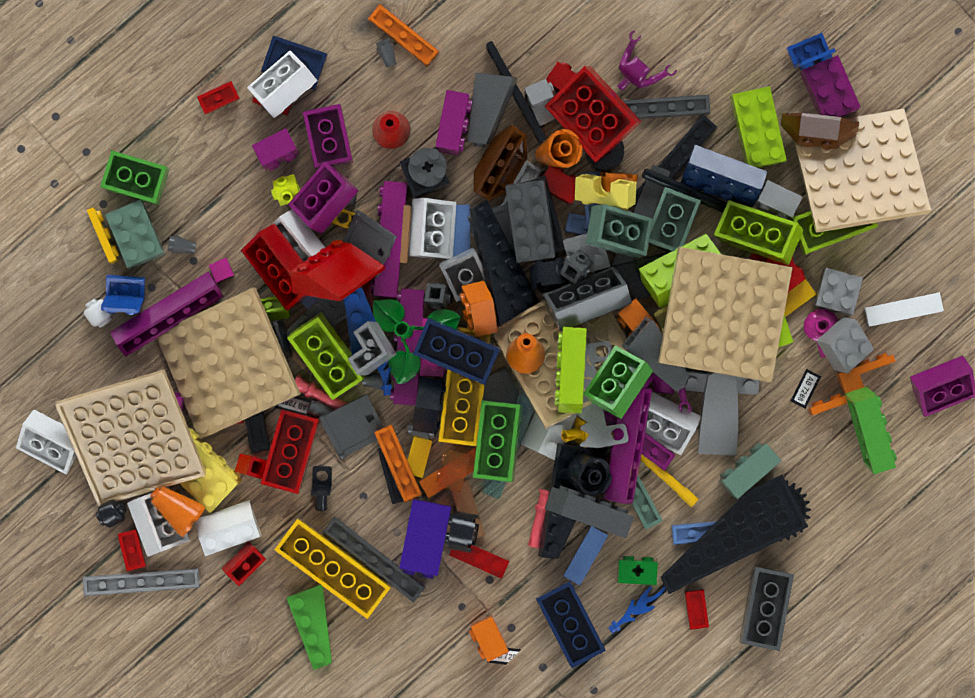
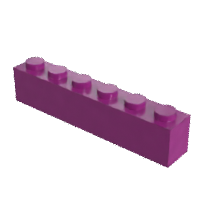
M384 181V186L380 185L379 197H383L382 205H378V216H381L380 225L397 237L391 248L390 257L387 258L384 264L385 270L380 273L379 277H375V281H371L370 292H374V297L397 299L407 183Z
M208 271L110 331L117 347L127 357L174 328L181 321L195 315L224 296Z
M401 289V293H397V301L403 305L405 310V317L402 321L411 326L422 327L424 290ZM414 330L413 335L406 339L410 350L409 353L414 352L422 330ZM394 334V342L397 343V350L394 351L406 352L404 344L401 342V337ZM419 372L413 379L404 384H397L392 375L391 381H395L394 389H391L390 400H393V404L415 406Z
M642 387L622 419H617V424H624L626 426L628 441L611 447L609 470L610 474H612V480L604 492V499L622 504L633 503L652 389ZM614 429V440L618 441L624 437L622 429Z

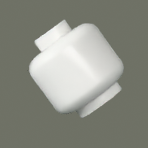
M94 298L85 304L87 308L84 310V316L94 327L99 326L101 328L112 320V313L101 310L103 299L96 301Z

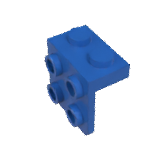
M823 33L786 48L794 69L800 67L801 70L815 65V60L820 63L832 58L831 53L836 52L835 48L829 50Z
M107 275L106 296L101 304V310L107 313L125 312L128 315L139 313L145 300V277Z

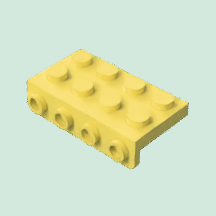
M189 428L206 470V475L179 484L199 503L203 504L209 513H212L231 491L241 483L242 479L239 473L234 472L235 469H231L226 464V460L222 456L217 455L213 451L211 445L199 439L197 432Z

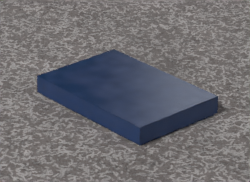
M273 35L261 72L267 71L287 52L291 51L317 79V82L310 88L316 90L328 54Z

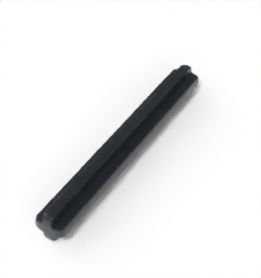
M647 168L642 173L643 179L701 200V204L722 213L726 208L727 202Z

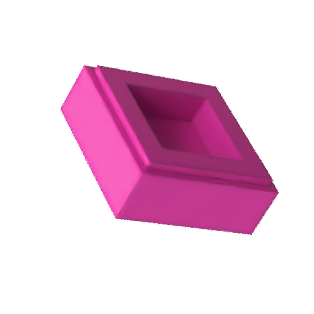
M227 258L209 265L216 283L234 276Z

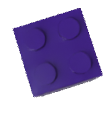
M413 499L399 569H403V573L414 575L415 572L422 573V577L431 579L434 578V575L438 576L452 506Z

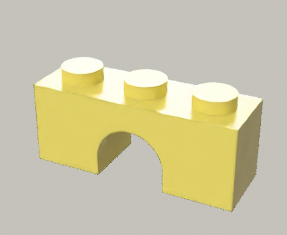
M582 174L576 177L575 200L582 201V204L587 205L593 203L599 205L606 204L622 210H628L636 202L637 182L618 179L611 183L610 192H606L601 185V176Z

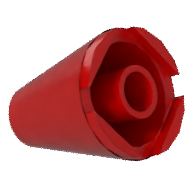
M386 111L375 119L372 128L373 136L377 143L384 148H398L405 144L410 136L409 121L403 114L397 111Z

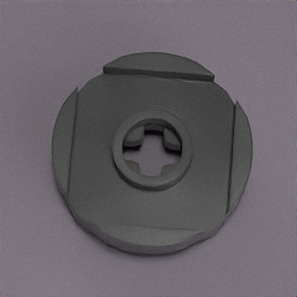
M422 148L410 157L408 165L409 174L413 181L419 185L432 187L439 184L445 177L447 163L444 156L437 149ZM428 162L433 165L431 172L427 173V170L422 169L425 166L424 163Z

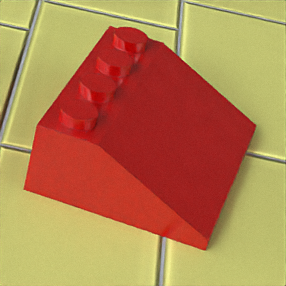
M584 66L544 106L565 129L571 130L578 136L580 145L582 144V148L595 162H598L642 122L591 66Z
M335 240L329 246L321 249L320 252L309 257L308 260L290 271L292 290L295 294L341 301L384 271L385 266L353 244L343 242L342 240Z

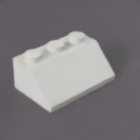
M289 51L247 88L269 114L275 118L292 102H295L306 90L310 89L317 82V79Z
M429 198L412 199L408 256L433 259L452 258L456 202Z
M293 209L281 215L274 222L303 262L325 248L313 231Z
M652 392L645 433L667 449L681 455L696 431L701 416L692 411L688 413V409L682 407L681 412L678 404Z
M33 410L22 425L16 449L67 475L77 455L64 425Z
M535 412L520 444L555 460L557 444L564 443L561 438L562 430L571 429L577 414L545 430Z
M151 494L127 503L147 557L190 541L187 533L183 537L178 535L151 502Z
M250 500L205 515L195 521L198 537L205 556L262 536Z

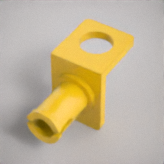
M576 417L575 428L562 430V440L564 442L574 440L578 444L586 441L589 434L581 430L580 427L587 422L580 417Z

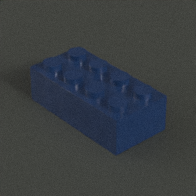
M695 145L680 183L702 190L706 194L718 196L725 201L730 200L753 208L762 190L768 171Z
M428 318L413 355L485 385L501 348L437 320Z
M570 580L536 597L571 669L606 651Z

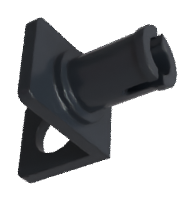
M313 466L311 495H316L315 510L326 511L327 496L330 495L332 489V467ZM325 471L328 478L321 481L317 478V473Z

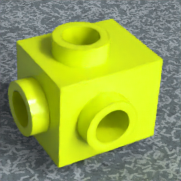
M294 174L286 177L282 176L272 181L274 189H271L274 200L278 199L280 206L288 205L300 191Z

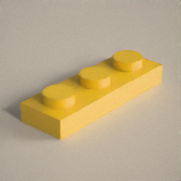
M94 207L87 209V213L109 263L119 262L117 258L120 255L116 245L112 246L110 239L112 235L108 227L105 228L102 221H105L100 210L97 211Z

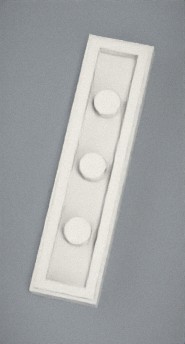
M939 292L864 308L867 325L870 327L943 312L944 309Z

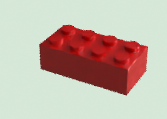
M275 223L259 231L241 249V252L286 311L300 304L308 297L293 293L290 271L295 269L297 265L302 264L303 260Z
M281 409L260 484L300 494L319 426V419Z

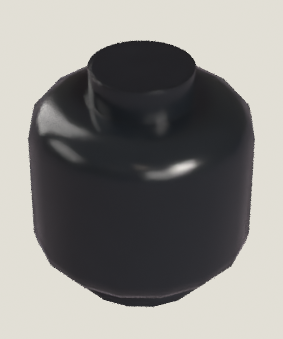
M111 499L98 507L96 517L102 526L111 528L124 521L126 507L122 502L119 503Z

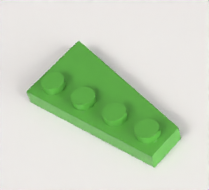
M321 584L287 597L313 670L332 663L324 589Z

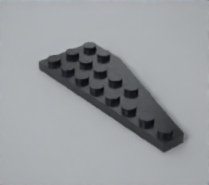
M781 474L747 491L661 576L668 594L808 527L783 475Z

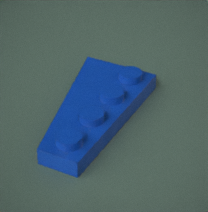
M362 286L344 298L352 355L362 349L354 331L368 321L376 322Z

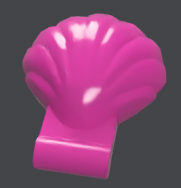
M816 309L809 313L805 319L804 332L808 338L817 342L839 320L833 312L827 309ZM817 343L820 358L826 357Z

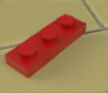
M471 545L470 548L474 550L473 553L451 550L449 556L501 579L510 562L475 545Z

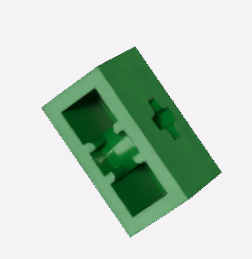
M623 556V559H618L617 583L657 585L658 562L653 561V557H642V560H634V556ZM636 565H639V568L643 570L636 576L632 568H636Z

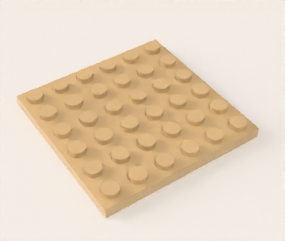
M905 109L846 118L859 122L858 133L837 149L826 150L814 146L804 147L794 141L816 233L931 212Z
M678 247L658 363L772 382L792 267Z
M251 288L189 317L157 337L181 397L184 398V404L199 435V439L210 436L300 395V391L256 288Z
M544 300L497 327L498 332L492 333V336L501 348L500 350L506 360L509 344L524 333L533 335L542 343L545 350V359L538 370L525 374L517 372L511 366L510 368L546 430L576 413L558 412V406H555L556 390H559V387H556L557 371H560V369H557L558 352H561V350H558L559 333H563V331L558 329L548 313ZM612 312L573 326V328H587L586 344L608 341L611 344L612 350L617 346L627 351L622 347L627 338ZM600 345L596 348V354L599 357H605L608 354V348ZM587 356V361L592 366V364L589 361V356ZM605 361L594 363L596 374ZM584 377V379L593 380L591 377ZM590 401L583 403L582 409L592 403Z
M165 369L66 398L55 403L98 507L111 499L120 501L154 491L156 487H168L206 475V470Z

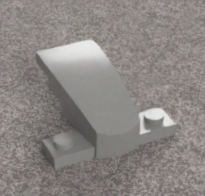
M686 370L690 377L688 378L685 390L703 392L698 454L737 455L738 394H758L759 380L709 371Z

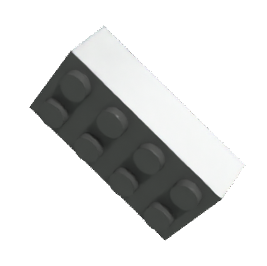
M546 180L506 185L517 263L556 257Z
M614 266L590 275L586 279L583 278L576 285L570 283L543 294L548 313L560 331H563V327H573L580 323L588 322L593 318L606 315L608 312L624 308L632 303L627 284Z
M560 486L559 489L552 487L544 508L623 538H627L634 516L627 514L628 510L563 486Z
M753 566L739 639L741 644L780 651L794 574Z

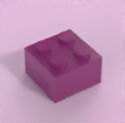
M286 128L252 145L265 171L268 169L269 171L276 170L280 167V163L284 161L289 163L297 158L296 155L300 154Z

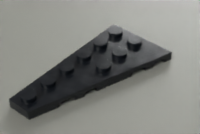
M485 200L470 208L474 231L478 234L479 244L477 245L483 256L481 263L485 281L493 298L497 327L539 301L532 291V287L519 262L517 263L516 256L488 201Z
M558 443L549 494L552 487L559 489L560 486L577 491L565 479L568 466L577 454L587 453L606 460L610 448H584L575 444ZM546 510L538 556L541 558L558 559L576 520Z

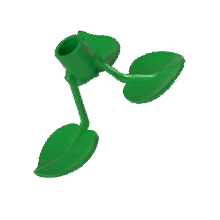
M374 300L373 314L376 322H378L383 331H394L397 336L401 337V342H403L406 352L397 351V355L389 360L390 372L397 384H404L417 375L421 366L420 357L409 353L410 350L406 339L413 335L414 330H423L424 327L411 326L402 321L405 317V310L400 302L396 300ZM446 309L433 311L428 316V318L437 320L455 329L458 328L461 320L457 313Z

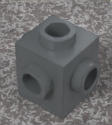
M577 250L573 255L569 254L566 257L560 274L576 285L582 278L586 279L592 271L590 267L593 261Z
M427 283L424 302L432 311L439 309L449 310V305L453 302V294L445 284Z

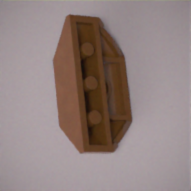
M782 113L781 126L798 145L821 147L829 150L837 149L856 136L859 122L841 117L808 113Z
M510 125L492 138L474 170L473 191L487 201L506 194L505 186L514 183L525 161H527V134Z

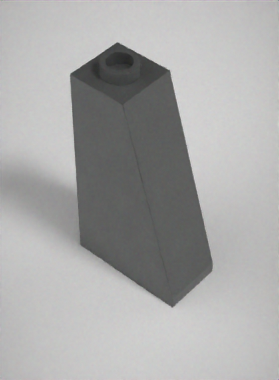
M475 73L468 142H474L476 147H485V144H490L512 95L517 77Z
M646 316L623 343L622 347L632 355L646 361L658 377L678 392L679 389L686 386L690 376L684 367L658 363L663 335L655 322Z

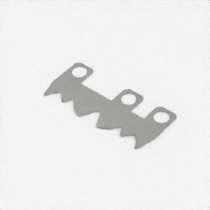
M601 341L586 344V369L584 377H591L592 379L595 377L596 369L594 363L607 359L612 351L610 342ZM600 345L606 346L608 348L607 356L599 357L596 354V348ZM587 356H589V361L592 364V366L588 363ZM584 379L585 390L592 380ZM586 396L583 399V403L589 401ZM592 403L584 407L581 414L576 413L578 417L587 421L580 429L589 434L586 441L580 444L581 447L601 448L623 444L628 441L626 426L624 424L606 426L603 409ZM616 428H620L624 432V437L618 441L614 440L611 436L612 431Z

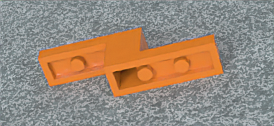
M886 352L876 356L877 360L870 362L869 359L861 361L858 364L859 366L853 368L848 374L843 372L836 374L843 396L841 397L839 393L830 396V401L823 403V400L811 403L812 407L808 408L810 416L846 404L845 393L864 388L860 374L896 362L894 355L888 356Z

